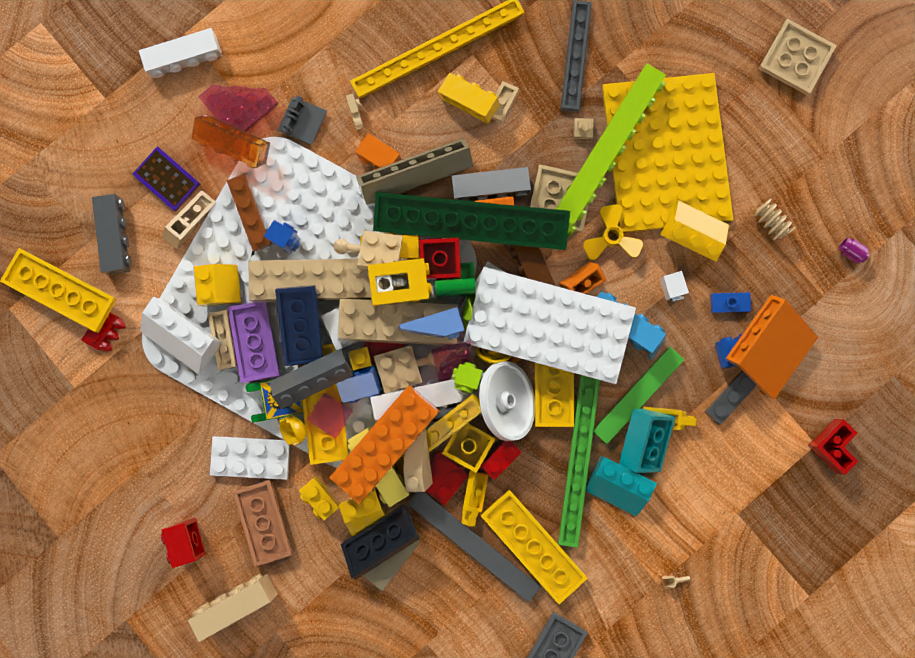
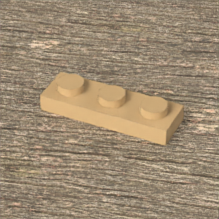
M228 310L208 313L211 335L222 342L215 352L217 370L238 367Z

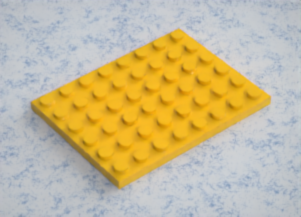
M715 73L664 78L663 81L666 84L660 93L656 91L653 97L656 100L650 109L646 107L643 113L646 116L641 124L636 123L633 129L636 132L631 140L626 139L623 144L626 148L622 155H617L613 160L616 162L612 169L615 201L623 209L618 226L622 229L623 233L663 229L678 200L722 222L734 220ZM635 81L602 85L606 126L612 120Z

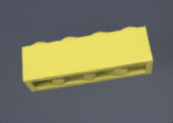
M370 426L347 440L350 452L369 432ZM395 465L376 485L381 493L379 494L381 501L384 504H388L389 507L411 493L406 492L405 481Z

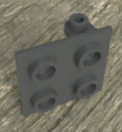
M300 96L292 97L278 131L312 145L327 111L303 101V98Z

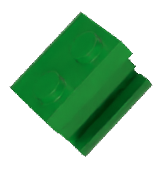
M473 262L461 263V279L435 281L437 299L476 296Z

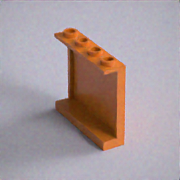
M770 295L726 359L730 363L739 366L760 388L759 393L775 399L819 337L787 300Z

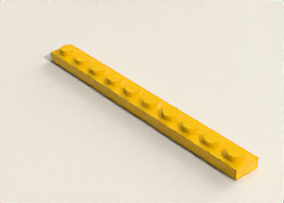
M507 0L350 80V83L358 98L361 99L524 16L525 12L518 0Z

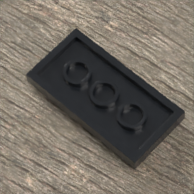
M404 504L400 505L341 544L351 578L357 580L418 541L419 537L407 506Z

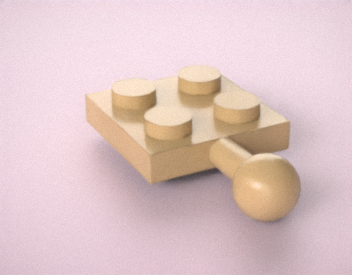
M364 231L361 245L349 244L345 239H338L334 243V250L338 254H345L347 252L359 253L357 268L368 270V265L399 261L403 236Z
M410 345L374 356L384 393H390L406 388L409 385L422 383L418 367L427 364L433 366L441 364L443 360L442 354L434 350L427 357L416 360Z

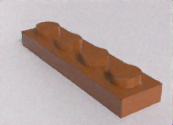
M242 174L226 180L252 250L255 252L271 246V242L264 237L267 230L246 175Z

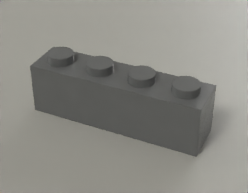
M116 194L92 197L101 273L110 275L130 272L132 260L130 255H128L129 239L125 232L127 221L123 216V210H125L123 199Z
M339 349L269 383L274 400L280 409H283L352 377L353 374L342 349Z

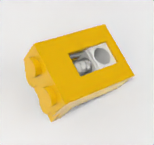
M424 258L368 265L373 307L407 302L418 303L428 300L429 295H432L431 283H427L426 275H430L429 265L424 262ZM407 275L408 289L393 290L394 287H404L407 283L405 277L404 279L401 277L393 279L391 276ZM382 279H386L390 283V287L386 290L378 286L379 281Z

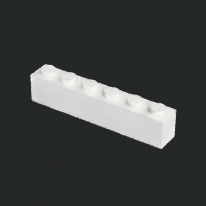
M485 372L482 373L481 380H480V383H479V387H478L477 392H476V391H473V394L475 393V395L478 397V399H479V392H480L481 381H482V378H483ZM453 379L415 387L421 395L439 410L449 408L448 404L456 403V406H458L472 395L454 389L455 380ZM404 390L370 397L374 419L379 420Z

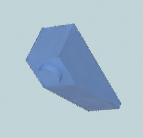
M457 307L398 326L399 331L440 338L448 337L449 340L460 337V333L464 331Z

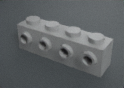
M528 167L452 176L454 200H486L514 195L516 198L526 197L531 190Z

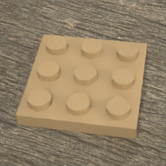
M786 19L758 69L808 96L837 45Z
M539 164L530 207L556 209L578 173ZM589 203L584 207L586 213L581 221L577 219L574 223L576 232H583Z

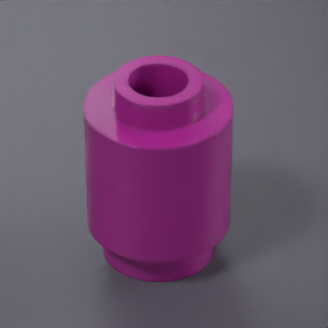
M847 237L838 248L843 256L856 264L864 263L870 255L868 253L869 248L853 238Z

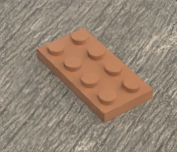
M270 479L233 491L254 567L293 555L272 480Z

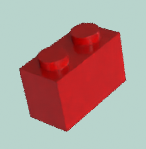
M503 441L482 462L481 467L495 480L522 452L511 441Z

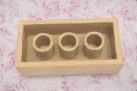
M259 573L249 579L245 586L241 583L228 592V595L223 593L210 602V605L207 602L192 612L193 616L188 620V623L198 642L270 603L278 593L268 574L261 576Z

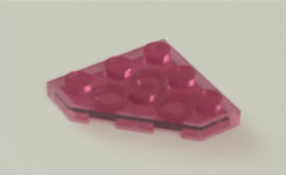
M212 84L198 96L235 140L240 138L279 105L266 88L259 87L256 89L243 86L225 87Z

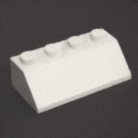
M153 297L142 312L140 332L198 374L202 373L222 344L220 340L162 299Z

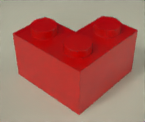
M834 419L808 445L836 474L846 475L858 462L845 448L858 433L844 419Z

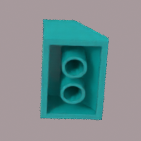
M633 409L619 464L636 473L661 472L676 417L647 409Z
M600 456L587 482L585 491L637 517L649 502L657 483L604 456Z

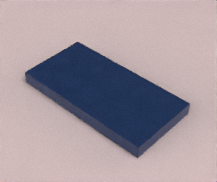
M316 285L276 288L275 293L284 366L304 365L324 357Z

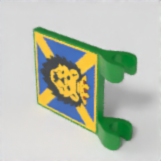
M272 380L246 385L247 392L261 390L264 413L252 415L251 421L253 423L304 413L302 400L280 409L272 396L269 383Z

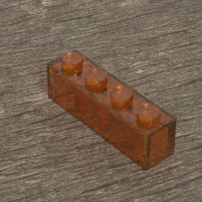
M206 114L194 119L191 139L197 141L199 145L210 147L217 153L226 154L232 160L244 162L250 168H258L266 164L270 142Z

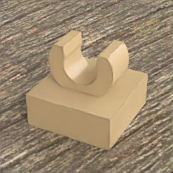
M575 118L573 139H593V119Z

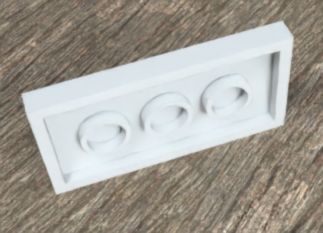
M213 436L210 475L287 480L289 476L291 445L286 444L285 440Z

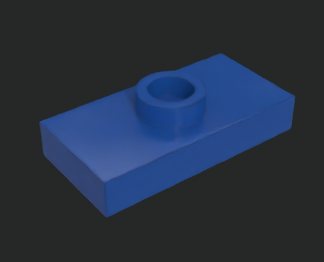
M750 292L710 294L711 313L751 311Z

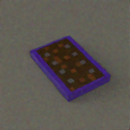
M158 146L132 174L175 212L201 185Z

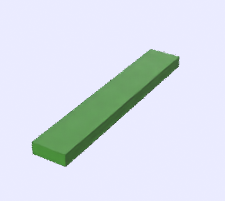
M668 347L598 423L593 432L608 444L630 420L633 409H640L685 359L673 348Z

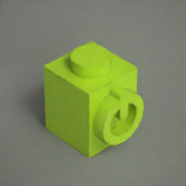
M465 362L464 365L459 364L458 369L454 368L451 378L455 380L454 389L468 394H473V391L477 392L483 370L476 369V365Z

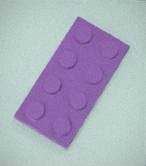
M253 302L228 307L240 382L247 383L280 376L268 303Z

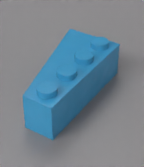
M601 291L597 296L598 298L619 303L616 301L617 298L609 292L605 294ZM640 313L638 315L634 314L628 337L631 340L630 343L639 351L644 349L649 353L647 357L653 360L666 342L665 330L657 324L654 326L648 322L649 319Z

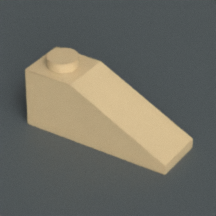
M201 190L165 226L162 237L175 248H178L210 212L211 208L216 204L215 200Z
M426 428L405 452L404 481L406 492H425L433 484Z

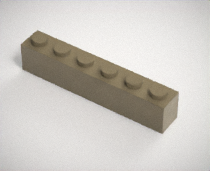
M462 138L356 176L362 197L366 205L375 203L376 192L398 194L412 190L415 187L429 184L434 180L448 177L459 171H465L473 167L470 148Z

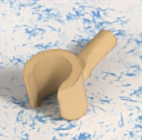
M674 576L662 577V579H668V584L663 586L664 588H674L680 582L690 581L689 576L675 578Z

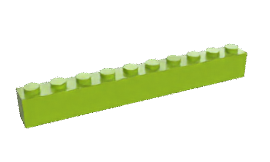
M646 63L556 208L557 210L570 211L568 236L570 237L576 229L574 223L577 219L581 221L586 213L584 207L587 203L591 205L596 197L594 191L597 187L601 188L606 181L605 173L607 171L611 172L616 162L613 160L617 155L621 156L626 146L623 144L626 139L631 140L635 134L634 126L636 123L641 124L645 118L644 110L646 107L650 109L656 100L653 97L656 91L660 93L666 84L663 81L666 74Z

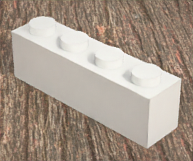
M212 28L139 50L145 72L151 78H160L166 73L179 72L182 68L188 66L195 67L201 62L214 61L222 56L216 34Z

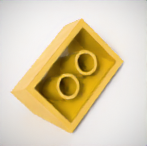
M678 200L660 235L717 262L726 245L729 225Z

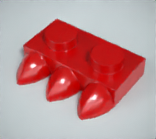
M110 312L99 333L88 328L81 341L100 351H112V347L107 339L119 340V336L113 328L125 329V323L120 317Z

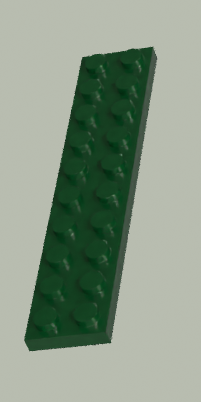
M376 192L373 231L566 250L570 211Z

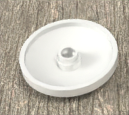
M500 362L493 364L485 372L480 385L479 400L482 416L490 431L499 439L504 441L519 440L530 431L535 417V396L532 385L526 373L515 363Z

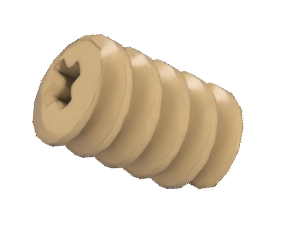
M770 198L756 209L753 216H761L758 222H766L763 228H771L768 234L775 233L776 235L773 238L775 241L782 239L796 227L789 228L792 222H784L787 218L786 215L779 217L782 210L774 211L777 204L769 205L772 200Z

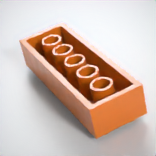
M411 385L407 386L329 478L360 504L438 415L440 410Z

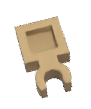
M353 94L346 95L357 130L363 129L364 126L359 111L362 110L359 99L355 100Z

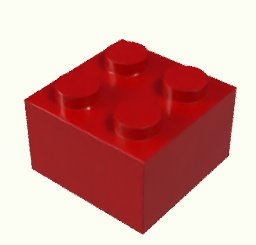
M459 238L419 240L420 259L424 258V262L429 265L430 275H426L427 281L461 279Z
M196 517L161 529V541L166 545V558L172 568L195 562L206 555Z

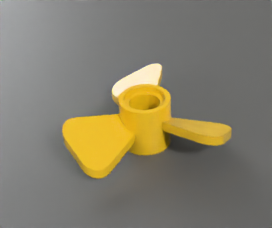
M608 205L601 208L600 216L607 229L603 232L602 237L588 239L583 243V249L590 260H596L606 246L615 247L619 245L633 258L639 255L643 247L642 241L623 237V231L618 226L623 210L620 205ZM609 232H613L616 234V241H612L608 238Z

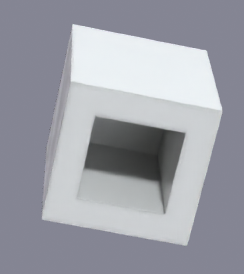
M682 271L660 278L666 300L679 301L684 299L683 295L689 293Z

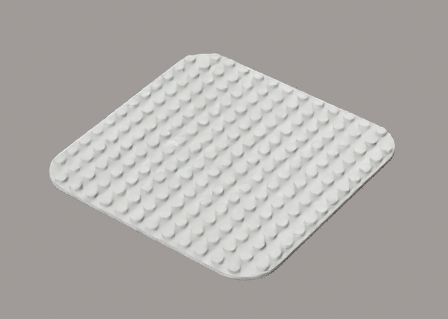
M267 137L256 141L242 154L229 179L242 174L246 175L266 230H268L273 220L282 225L284 222L288 223L298 231L297 235L301 238L298 249L289 254L272 244L255 251V254L251 257L252 248L226 182L215 201L216 204L211 208L159 299L166 301L211 334L208 313L228 310V307L253 303L249 300L248 261L358 259L359 253L347 252L345 254H338L334 250V243L338 239H345L349 244L360 245V236H363L364 231L378 232L373 231L375 203L366 205L356 175L289 139ZM419 236V240L443 239L438 237ZM460 240L461 263L473 262L475 276L477 261L474 248L468 240ZM209 264L238 265L242 303L209 307L197 305L193 266ZM427 281V283H431L432 295H429V299L423 300L421 303L459 306L463 297L437 299L435 281ZM318 301L320 328L323 334L322 345L333 344L321 315L339 308L340 301ZM267 302L280 376H283L298 369V365L284 366L277 302ZM142 333V345L145 355L150 363L161 372L251 421L252 415L264 413L261 390L247 392L246 385L274 380L278 377L241 383L238 367L217 370L215 354L202 373L198 374ZM360 342L342 350L349 362L351 371L353 369L348 351L363 348L365 342ZM421 344L404 345V347L412 346L416 360L427 357L436 347V345ZM423 366L418 367L419 373H420L421 369L423 368ZM383 387L379 395L385 394ZM364 397L354 403L349 401L343 403L347 440L369 426L372 428L378 421L374 419L370 398ZM304 413L292 415L299 418L305 425ZM286 417L256 422L254 424L283 439L279 428V421ZM306 436L305 440L301 444L296 445V447L309 454ZM344 460L327 462L326 464L338 468Z

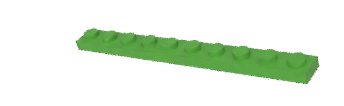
M580 375L558 537V545L577 548L600 380Z

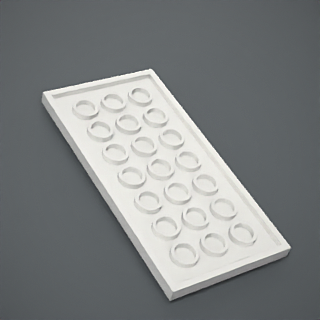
M483 267L472 308V320L468 323L463 343L616 384L636 308Z

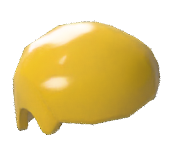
M289 416L279 421L280 432L286 444L296 446L305 440L306 428L299 418Z

